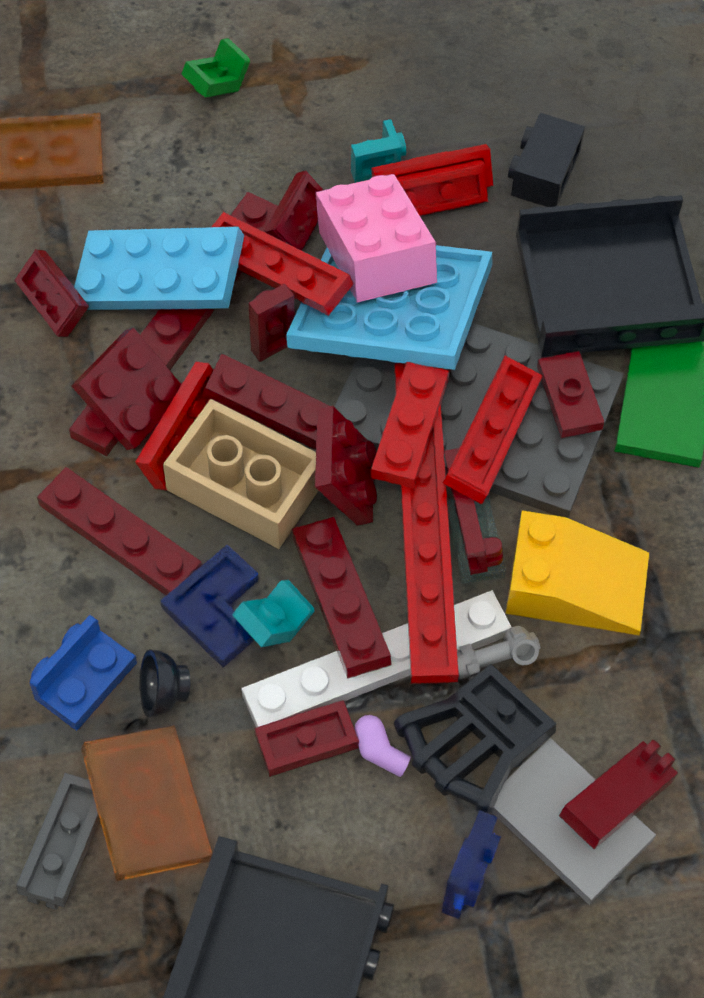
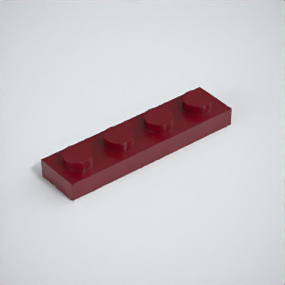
M67 467L37 496L39 506L173 601L178 598L202 571V562Z
M331 517L293 528L292 534L295 546L347 679L391 666V654L335 518Z

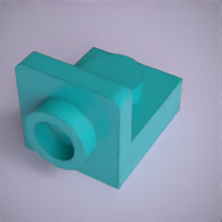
M391 119L383 121L381 139L367 140L351 145V173L355 183L370 180L372 178V167L401 162V156H406L404 136L402 132L396 133Z
M281 580L267 598L243 601L232 615L260 647L290 642L314 613V607L289 580Z

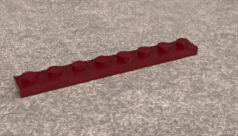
M247 192L230 216L264 232L278 205ZM238 269L235 277V282L242 274V271ZM159 309L140 336L167 368L171 370L215 309ZM88 405L69 429L72 439L105 456L109 455L118 442V439Z

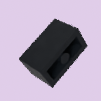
M540 113L534 127L527 126L520 146V149H523L521 156L514 155L508 171V178L513 179L511 196L545 207L558 206L580 154L585 126Z

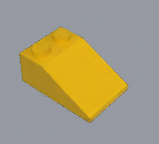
M522 511L516 538L505 614L640 635L649 552L566 517Z

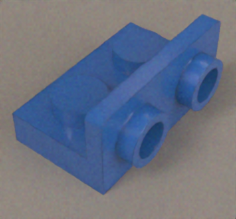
M89 615L81 625L79 623L73 625L65 634L61 647L50 658H43L34 668L29 682L34 699L77 731L137 664L136 656L100 630L98 620Z

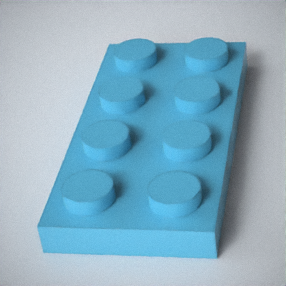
M239 227L88 231L74 287L89 305L87 310L229 308L244 234Z

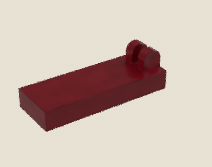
M459 448L444 451L447 472ZM451 488L470 575L488 572V567L499 565L504 559L502 542L496 537L482 538L474 500Z
M652 740L648 745L642 741L568 802L562 809L559 817L593 849H596L673 782L678 772L671 766L676 759L670 753H666L663 757L659 756L657 753L661 745L655 740Z

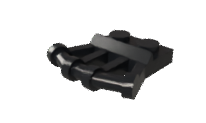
M492 664L487 666L448 699L404 713L394 721L398 736L405 738L412 754V766L421 774L427 773L436 781L435 788L443 796L450 794L476 805V811L486 816H489L510 771L522 765L523 759L556 733V722ZM455 716L458 718L457 721L427 744L421 731L423 727ZM471 732L481 740L449 767L440 760L442 755ZM494 753L500 758L484 788L463 779Z

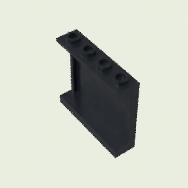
M682 195L655 196L634 200L617 199L611 202L575 203L556 207L538 206L520 210L516 238L541 357L577 351L586 353L704 341V304H702L679 218L683 203Z
M218 836L163 998H362L359 997L363 980L365 978L373 981L381 951L373 949L377 932L387 933L394 909V904L386 902L388 885L381 883L379 892L240 852L238 851L237 841Z

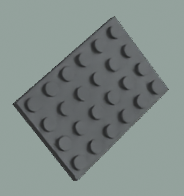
M472 323L455 370L446 369L449 370V380L441 402L444 451L460 447L504 356L519 362L539 373L537 369L538 359L551 356L541 357L540 348L537 344ZM358 357L334 407L347 420H350L354 427L368 441L374 444L377 451L396 396L395 363ZM583 360L605 426L624 374ZM540 381L489 492L560 517L569 518L603 430L561 438L542 381ZM445 462V475H446V474H447V469H446V462Z

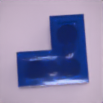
M227 544L160 600L161 607L224 668L255 641L234 618L232 614L235 610L230 605L258 582V572Z
M479 810L468 838L465 837L447 881L442 913L460 919L465 905L472 908L475 907L488 868V864L483 863V861L492 864L501 841V836L494 834L498 817Z

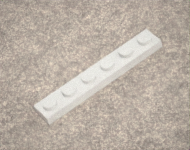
M493 590L454 605L457 652L460 651L459 647L471 644L473 650L503 639L506 631L512 628ZM408 623L382 633L391 654V666L347 679L338 653L335 651L241 688L243 699L255 726H263L341 700L347 701L411 675Z

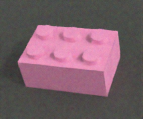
M394 174L387 176L379 175L372 177L370 180L349 185H336L331 189L316 192L319 233L337 267L350 275L354 283L350 291L357 303L437 283L436 242Z

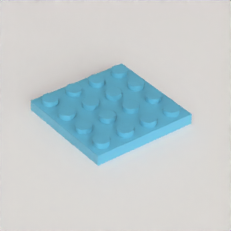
M436 245L437 283L358 303L349 289L329 316L301 302L286 334L288 348L310 352L384 360L393 363L411 362L429 367L455 370L492 268V252ZM326 248L321 261L338 268L328 248Z

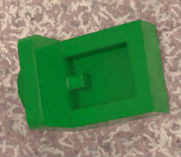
M229 38L221 39L214 57L186 61L181 75L205 98L238 92L250 64V58Z

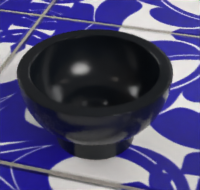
M153 649L147 650L143 656L139 680L141 705L147 717H156L167 713L174 707L176 702H186L190 693V672L187 665H177L170 655Z

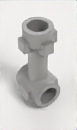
M515 626L506 631L501 643L476 651L473 650L471 644L460 646V651L457 652L458 677L460 680L465 678L471 680L480 673L481 668L511 658L522 666L529 665L538 657L539 649L541 648L539 640L534 632L529 633L524 627Z

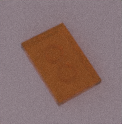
M100 113L0 119V190L104 183Z
M175 726L83 742L81 751L116 881L210 861L212 857L211 847Z

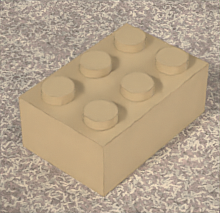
M212 399L209 400L163 464L167 491L280 549L318 492L315 488V451Z

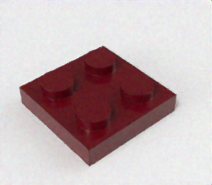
M132 327L125 330L71 386L125 449L130 450L136 448L159 423L182 384L135 328Z
M334 406L318 409L315 488L357 526L373 522V504L377 501L374 478H371V468L377 453L376 448Z

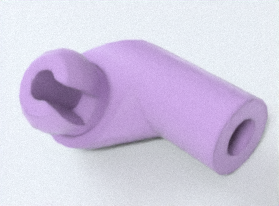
M365 715L359 718L354 729L359 740L358 747L361 756L371 763L401 777L409 764L411 756L390 746L385 727L378 717Z

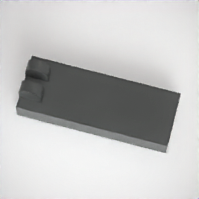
M67 773L64 774L16 884L18 894L27 896L28 902L38 905L40 901L46 902V907L57 910L59 906L65 907L111 795L109 785Z

